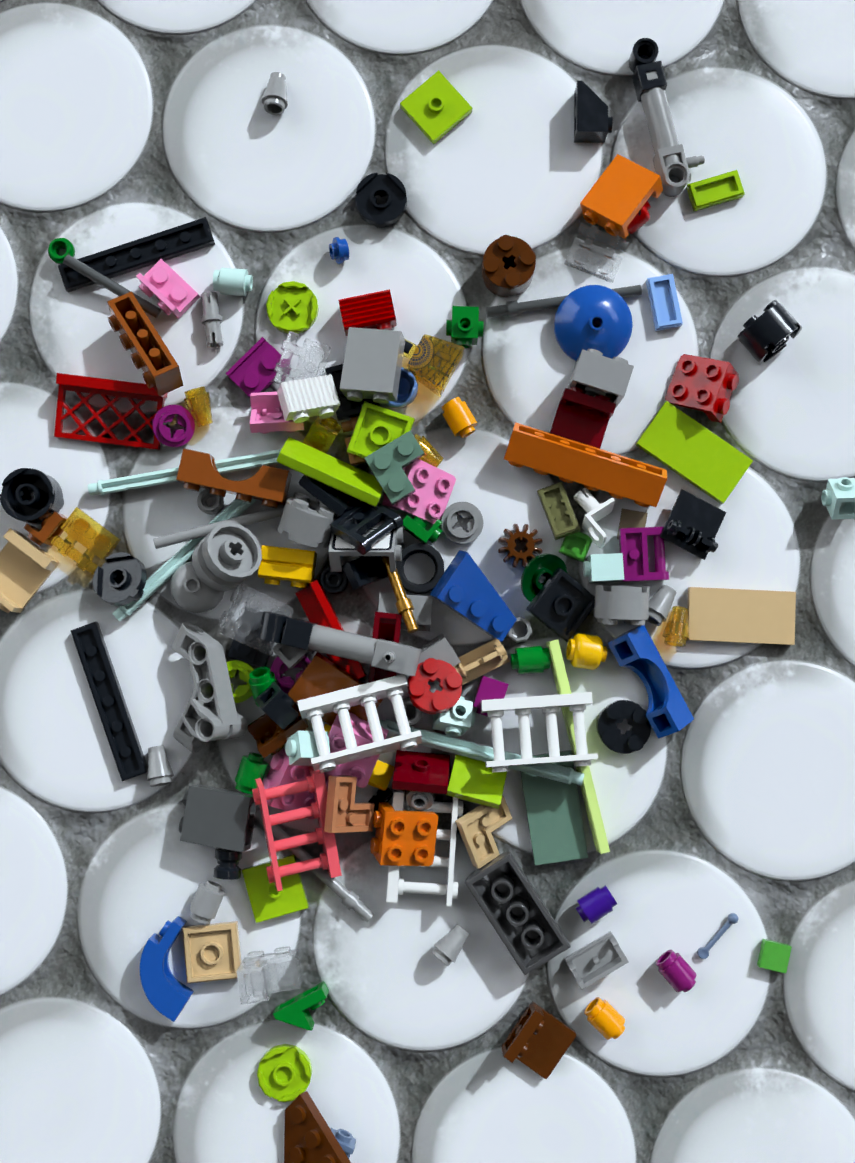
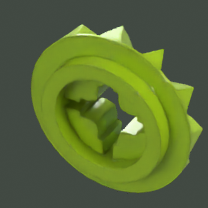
M239 660L226 662L230 678H235L239 670V678L247 682V685H239L235 689V693L231 683L234 702H244L253 696L248 683L250 679L249 674L253 671L251 665Z

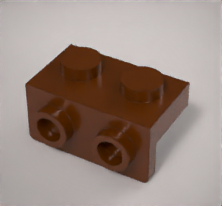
M296 703L292 707L299 713V716L293 724L288 725L284 730L266 713L247 726L248 731L256 740L257 749L263 758L270 754L278 753L284 747L287 738L297 731H306L309 727L307 719H302Z

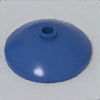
M600 285L583 286L572 291L560 303L554 318V333L560 348L568 357L577 361L582 349L586 351L587 349H595L602 352V356L613 359V357H617L625 349L630 340L632 316L625 300L614 290ZM594 318L600 320L601 325L599 328L593 326L592 321Z

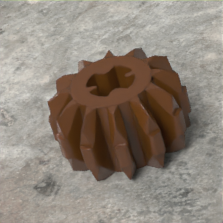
M514 524V534L510 530L505 529L503 533L508 539L499 538L498 543L506 545V547L499 548L498 553H508L503 559L504 563H507L510 558L514 559L512 568L517 567L519 560H521L522 567L525 568L528 564L526 558L529 561L535 558L532 553L542 554V549L534 546L541 544L543 541L540 538L533 540L538 531L534 529L528 534V524H524L522 532L519 531V526ZM518 540L520 543L523 540L526 543L524 546L526 551L523 553L522 550L517 552L514 549L516 547L514 541Z

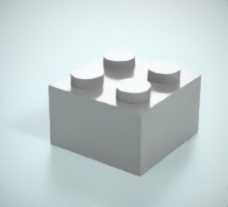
M582 349L576 361L568 389L570 387H577L585 390V394L593 397L596 395L606 396L617 407L625 396L634 366L629 365L627 360L620 357H613L611 359L602 356L603 353L598 350L587 349L586 351Z

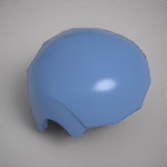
M401 368L397 402L389 401L387 403L388 406L405 407L416 398L418 383L415 375L408 369Z

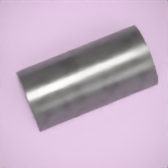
M510 851L500 854L480 869H476L465 880L464 883L524 975L571 947L569 941Z

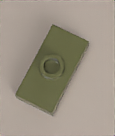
M562 482L537 490L555 540L580 532L579 524Z

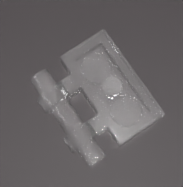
M581 223L577 233L586 236V240L575 237L564 264L613 283L623 260V256L614 253L615 249L626 252L629 242L620 239L618 235L614 237L602 232L595 225L590 227ZM596 240L608 245L607 250L592 244L593 241Z
M289 331L286 341L284 340L281 346L283 352L280 362L276 363L274 372H276L274 383L280 385L282 382H285L286 377L293 380H302L309 377L323 376L331 346L309 338L304 340L302 347L298 346L296 343L299 335ZM293 355L299 356L296 369L289 367Z

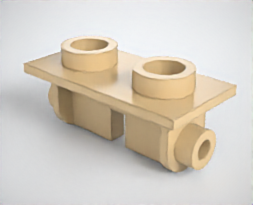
M494 639L458 657L461 662L455 665L454 668L461 675L462 685L510 662L501 642Z

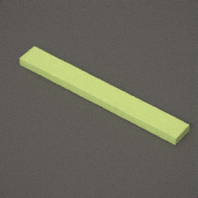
M559 640L546 642L558 695L571 694ZM561 707L572 755H576L573 711H570L569 707ZM576 766L577 772L584 773L580 788L595 849L600 854L610 852L590 767Z

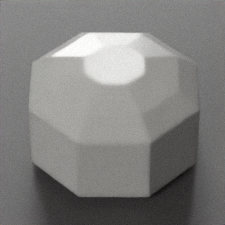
M522 616L516 617L517 620L508 632L507 637L515 643L527 641L532 633L531 624Z

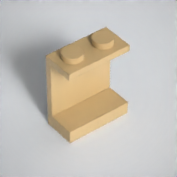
M9 529L3 536L8 540V543L0 552V609L6 613H10V611L21 613L58 566L59 562L19 531Z

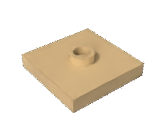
M238 921L185 926L182 928L187 984L236 979L243 976Z

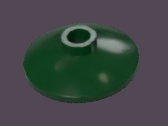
M541 554L527 564L521 577V590L529 602H532L557 568H561L568 574L567 567L561 558L553 554Z

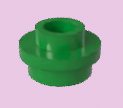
M57 238L51 241L48 254L55 263L61 265L66 255L75 256V248L68 239ZM66 249V253L60 256L59 251Z

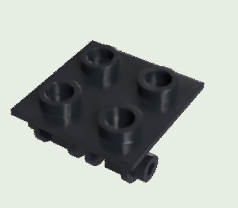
M681 489L660 537L705 560L708 552L714 553L718 548L715 537L726 512Z

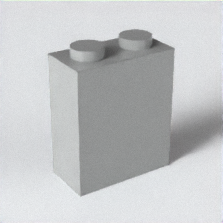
M349 327L340 382V390L348 400L360 402L363 399H373L374 402L380 404H387L389 401L397 402L405 339L401 331Z

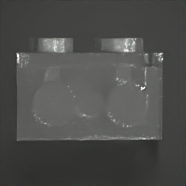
M242 583L240 588L236 587L231 595L230 601L232 604L229 611H224L220 617L218 625L221 627L219 631L223 635L262 653L272 655L274 653L272 648L277 643L257 638L263 611L291 618L293 608Z

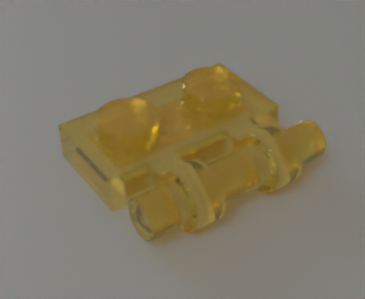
M76 507L61 526V529L68 536L63 540L57 535L52 539L51 544L58 548V552L64 557L68 556L77 563L76 566L82 571L87 570L94 575L98 565L92 562L93 558L98 556L104 560L110 555L121 539L83 510ZM77 541L87 548L84 554L74 548Z

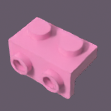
M277 392L250 394L252 409L250 417L251 433L260 432L266 434L278 431L296 432L304 430L305 422L294 423L293 420H284Z

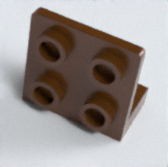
M532 1001L501 1046L503 1057L511 1063L518 1059L541 1077L547 1079L575 1039L576 1033Z

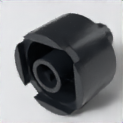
M777 300L769 303L764 308V313L761 316L757 317L754 315L749 318L743 325L745 329L737 336L739 341L760 364L762 361H768L785 348L789 336L794 339L802 330V326Z
M20 468L14 470L2 483L3 488L0 494V502L3 509L11 517L28 524H42L43 520L52 516L54 512L59 513L64 505L63 493L59 483L53 477L37 469Z

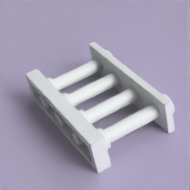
M405 674L297 701L302 719L307 718L311 720L319 757L311 758L314 771H332L339 764L397 749L409 751L418 747L417 744L422 743L421 731L411 732L402 700L404 693L408 692ZM388 697L392 701L400 736L384 739L375 703L379 699ZM361 704V706L365 707L373 743L357 746L348 710L352 706ZM334 711L338 713L346 750L330 753L321 717L325 713Z
M592 692L481 700V713H487L488 717H491L494 761L485 762L486 768L492 767V773L509 771L508 766L574 761L575 767L590 766L591 760L598 759V753H587L584 721L586 705L593 703ZM558 707H569L570 711H573L576 755L560 756L556 713L559 712ZM531 709H542V713H545L549 757H532L529 722ZM504 711H515V715H518L522 759L505 760L502 729Z
M394 789L393 808L395 811H417L407 804L405 790ZM452 797V803L433 801L432 806L424 810L427 812L451 813L450 830L437 829L436 840L450 841L449 857L434 856L433 864L426 866L448 868L447 884L406 882L403 878H399L400 868H405V866H389L386 902L397 903L398 895H403V893L446 895V906L452 907V899L458 898V882H453L457 831L455 821L457 817L463 816L462 800Z

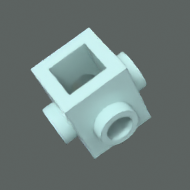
M855 478L828 479L826 490L822 491L821 500L832 520L855 519Z
M460 696L458 702L451 710L433 715L432 729L445 731L446 735L454 737L463 735L468 729L473 727L475 722V711H472L473 702L466 701L464 697Z

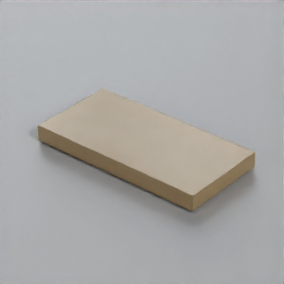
M688 587L686 640L795 645L796 592Z

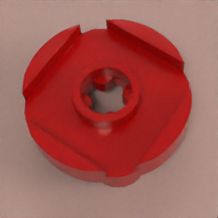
M428 658L418 664L416 675L409 676L407 682L412 704L427 714H437L451 710L458 702L462 693L461 675L451 664L434 658ZM430 681L439 682L442 691L436 690L432 693L429 691L431 686L427 683Z

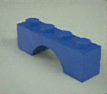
M644 625L631 629L608 642L619 666L634 671L644 683L649 701L646 717L658 739L680 731L694 720Z

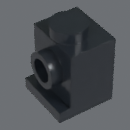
M274 681L255 699L259 707L283 730L288 725L293 724L299 716V713L292 707L295 704L294 700Z

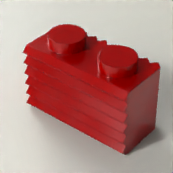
M390 289L338 300L346 336H348L349 327L392 330V327L397 326Z

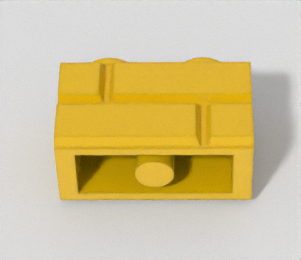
M262 545V560L258 569V577L264 579V584L280 585V581L291 582L290 587L306 588L307 584L314 581L317 553L315 551Z

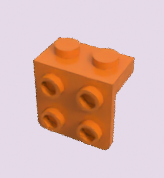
M379 802L378 811L374 812L373 826L376 828L375 837L371 838V854L374 855L380 865L431 866L434 862L438 825L437 814L427 811H395L390 803Z

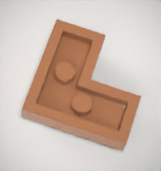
M350 775L329 776L324 832L372 831L375 804L368 802L355 803L357 777Z

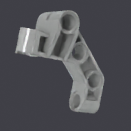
M182 622L171 648L189 661L195 689L174 730L173 737L192 753L196 754L202 751L209 741L244 736L247 731V722L236 711L222 645L200 627L192 623Z

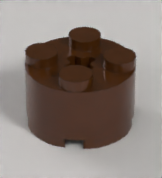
M503 235L487 247L483 256L482 277L485 286L490 292L499 297L522 294L532 281L536 266V255L529 244L520 238ZM508 265L512 266V267H509L508 269H505V268H504V266H508Z

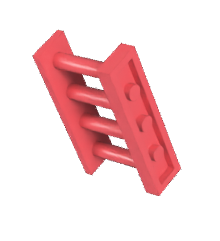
M313 766L309 767L310 776L306 777V780L264 789L261 778L255 779L257 788L252 789L255 806L260 805L271 866L266 867L269 883L274 882L277 892L283 890L282 877L322 868V870L327 869L331 878L342 876L335 833L324 832L328 793L325 775L320 770L314 771ZM304 791L313 792L315 802L310 803L311 806L269 815L267 800ZM308 817L318 818L319 828H315L314 832L276 841L273 839L271 826ZM316 842L318 845L322 844L323 853L319 854V857L278 866L276 852Z

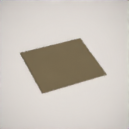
M622 508L619 529L645 527L648 513Z

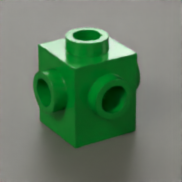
M452 306V320H447L446 336H451V344H456L458 348H471L472 345H477L478 337H483L484 321H479V307Z

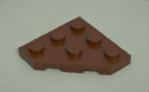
M306 1091L299 1094L285 1109L284 1163H351L309 1093Z

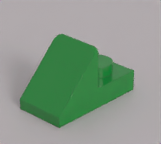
M323 981L276 1006L273 1012L274 1018L312 1031L315 1023L308 1008L310 1007L311 1010H314L325 1003L324 999L327 998L329 992L325 982Z

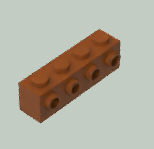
M132 291L107 301L111 314L108 317L109 324L114 332L119 331L121 334L119 339L126 351L131 350V359L137 369L142 368L144 371L142 375L148 388L153 387L158 396H161L183 386L179 365Z

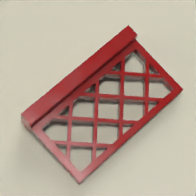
M57 373L56 384H59L54 437L160 450L161 442L158 441L155 434L153 443L143 442L138 435L147 425L153 430L152 420L156 415L154 414L151 418H148L140 407L147 401L157 402L158 411L164 407L165 398H167L168 393L158 396L153 387L149 389L147 384ZM66 391H74L81 399L72 409L65 402ZM81 392L90 394L84 397V395ZM96 394L101 395L108 403L98 412L88 402ZM108 396H115V398L110 400ZM122 397L127 398L134 406L124 415L114 405ZM133 399H139V400H142V401H140V402L137 404ZM85 404L93 416L82 423L74 412ZM111 407L119 419L108 427L100 415ZM137 410L146 422L134 430L126 418ZM71 416L79 427L72 433L62 432L63 421ZM95 419L105 429L97 437L92 436L86 428ZM121 422L131 432L123 440L118 439L111 431ZM80 431H83L86 435H80L78 433ZM109 434L111 438H104V436ZM135 437L138 442L129 440Z

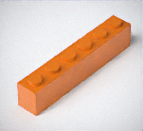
M516 422L504 456V460H508L509 464L513 466H527L533 468L538 474H552L567 483L577 482L584 484V487L589 490H603L609 492V495L614 498L624 499L625 497L634 500L636 504L643 507H649V505L657 507L667 481L666 469Z

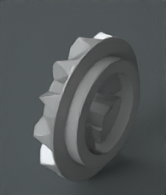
M456 502L450 505L444 511L441 519L443 533L452 542L459 544L473 542L483 529V516L480 510L468 502ZM456 513L463 519L472 517L470 522L467 523L468 533L462 527L452 529L458 523Z

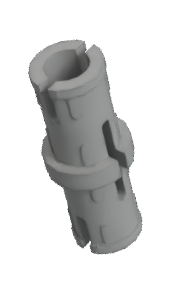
M207 292L201 294L204 314L201 319L202 324L205 325L206 346L214 348L213 337H215L217 347L223 346L220 324L223 321L222 316L219 315L218 294L210 292L211 302L209 303Z

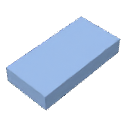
M673 274L647 278L646 285L655 331L681 327L683 322Z

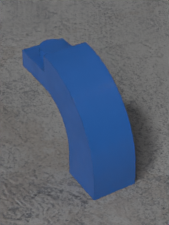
M179 916L172 922L168 920L159 935L154 933L148 939L140 960V979L145 995L157 1011L173 1022L177 1019L194 992L174 977L168 962L170 949L187 923L186 920Z

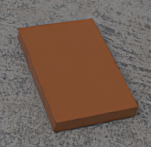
M317 652L287 694L298 704L297 701L364 683ZM383 699L377 700V703H375L376 709ZM361 704L352 706L348 710L359 719L368 721L365 707L361 706ZM334 711L325 713L321 718L332 726L338 713Z

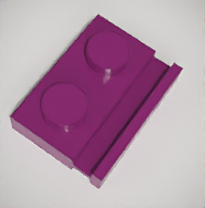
M262 337L226 372V375L250 398L251 393L264 392L290 366V363Z

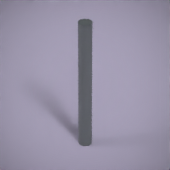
M69 254L64 258L63 264L112 293L122 296L131 292ZM133 293L146 313L155 318L161 313L160 308Z

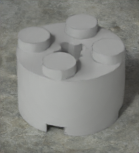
M295 492L293 497L287 498L277 529L278 532L282 535L283 530L289 533L288 539L305 546L317 548L319 543H324L323 548L328 547L331 539L330 524L338 519V515L322 502L318 503L309 500V496Z
M595 585L594 617L597 618V622L602 624L617 625L619 620H624V623H629V625H645V620L649 619L650 587Z

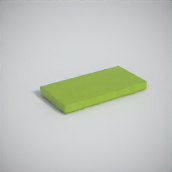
M668 401L663 404L635 444L721 505L726 501L753 462L752 459Z
M288 437L276 461L374 507L377 506L383 489L374 475L296 439Z

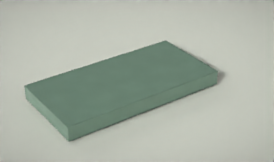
M572 750L560 751V756L572 755ZM549 753L532 755V757H549ZM573 761L554 763L574 769ZM520 771L534 865L588 858L577 784L571 783L569 785Z

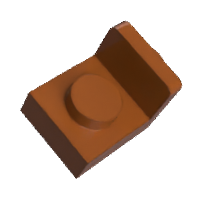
M54 512L52 516L43 520L41 530L27 523L23 528L30 533L27 537L41 546L44 543L53 546L71 520L60 513Z

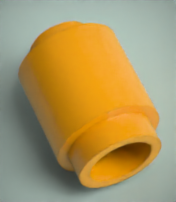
M460 397L448 401L441 407L444 412L442 415L455 437L460 435L461 438H465L476 431L474 427L477 425V421L466 402L461 401Z
M597 997L586 1007L584 1014L587 1016V1021L607 1040L611 1038L617 1039L624 1032L625 1019L606 1000H601Z

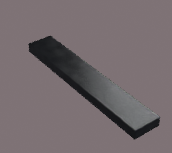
M204 217L77 260L111 279L154 265L160 259L166 261L214 245L215 241L208 220ZM58 265L67 292L96 284L67 265Z
M93 622L70 630L121 780L125 781L147 773L148 766L99 623Z

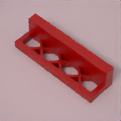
M315 580L310 583V586L295 593L310 622L344 631L320 581ZM326 654L328 660L358 680L367 676L360 662Z

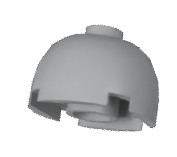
M192 561L181 565L173 574L170 583L171 595L175 602L184 610L193 613L212 610L223 599L225 592L206 586L197 577Z

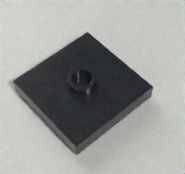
M303 475L298 482L301 487L338 516H342L360 503L359 499L306 475Z
M557 568L526 610L562 640L568 642L595 607V596L564 570Z

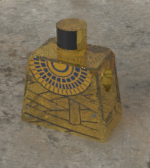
M424 334L418 345L405 339L403 356L410 359L407 369L415 375L416 380L441 397L464 355L465 347Z

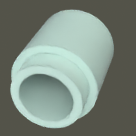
M222 267L220 270L214 271V291H220V294L237 296H246L248 291H252L253 277L248 275L247 269Z

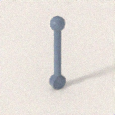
M729 914L728 921L705 947L698 949L697 954L701 959L708 958L709 950L732 924L738 922L737 914Z

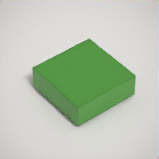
M574 533L564 538L558 553L583 563L593 540L584 533Z
M762 939L757 965L760 968L786 974L792 947L788 944Z

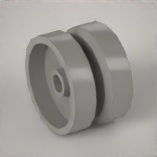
M230 522L216 526L196 545L192 554V566L197 577L206 586L218 591H229L238 587L259 568L262 560L260 544L252 532L240 524Z

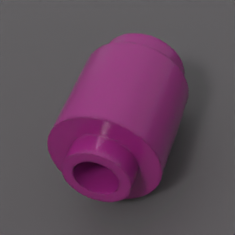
M668 950L656 961V965L659 967L658 971L676 992H687L695 985L696 973L679 953Z

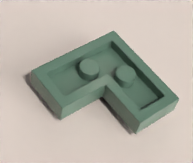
M410 430L364 459L392 505L416 492L402 468L421 458L425 453Z

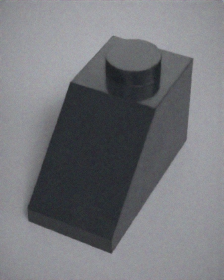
M577 81L574 91V143H605L607 134L612 133L613 118L608 117V106L583 81Z

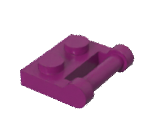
M664 527L618 529L619 551L623 553L624 580L621 582L669 580V572H666L664 539L660 537ZM647 536H654L655 572H649Z

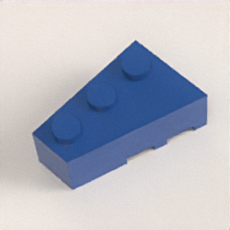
M458 551L430 593L431 596L501 642L517 620L466 551Z

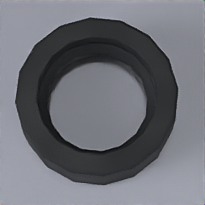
M413 543L403 548L402 560L397 561L396 568L404 589L414 594H426L434 589L444 574V561L440 553L433 546L425 543ZM415 553L428 555L435 564L434 576L424 584L412 583L404 574L405 561Z

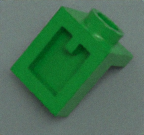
M407 515L403 519L402 527L421 543L427 544L429 541L434 543L443 532L440 529L442 522L439 519L429 531L425 529L427 525L417 516L411 518Z

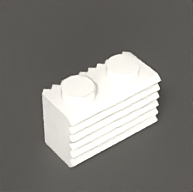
M331 374L282 382L277 390L285 421L293 420L294 423H302L307 421L309 417L318 415L320 419L329 418L336 413L340 406Z

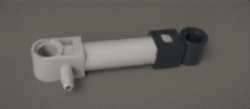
M641 38L633 46L629 58V68L634 73L632 80L637 100L642 102L655 154L653 158L656 174L661 176L662 193L669 197H675L683 191L689 180V168L704 164L705 158L704 156L686 158L683 145L678 144L665 92L667 81L662 62L656 61L659 53L658 46L650 38ZM639 55H645L648 59H643ZM669 176L677 177L679 182H672Z
M263 611L257 638L338 656L409 676L416 675L422 650L413 646L362 636L268 611Z

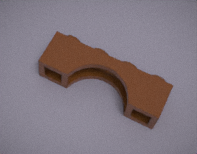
M183 448L176 480L184 484L183 488L199 492L200 488L210 489L209 494L225 497L226 493L236 495L235 499L251 503L253 498L262 500L261 505L277 508L278 504H286L292 474L289 470L262 465L252 477L242 481H232L220 475L215 464V458L212 455Z

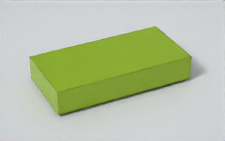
M737 170L690 183L686 187L694 212L739 199L745 195Z

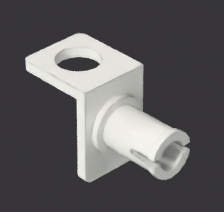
M583 488L582 491H578L574 496V500L587 513L584 516L582 529L601 549L604 547L607 535L596 522L612 512L615 500L611 498L600 504L587 488ZM592 528L596 531L598 537L594 534Z

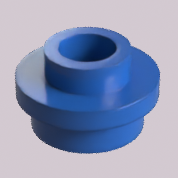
M339 237L333 238L332 244H329L330 257L332 260L335 259L337 264H343L345 260H349L348 243L346 239H340Z

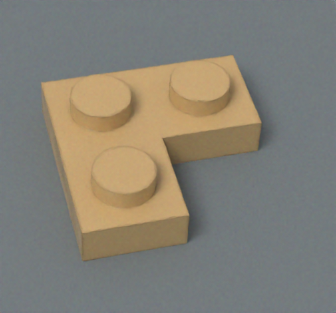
M502 796L499 809L479 805L455 821L471 862L477 869H480L500 855L491 832L512 819L504 796Z

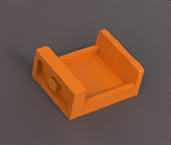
M617 154L580 202L584 219L591 225L598 224L614 237L618 235L626 239L629 235L628 225L650 196L657 199L663 192L661 176Z

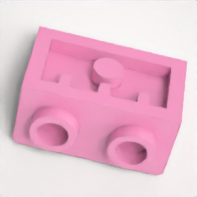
M162 259L144 276L141 273L136 276L141 282L138 287L149 298L154 295L160 301L157 305L168 316L173 313L179 319L200 298L199 294Z

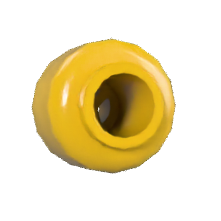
M578 633L573 639H569L566 648V659L570 660L573 667L595 670L601 662L606 661L607 646H603L602 639L599 636Z

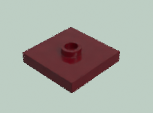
M397 750L392 789L447 794L450 755Z

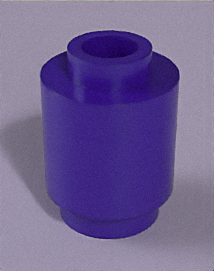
M605 885L602 888H595L578 899L579 906L575 909L584 922L589 920L593 924L612 912V907L616 906L617 902Z

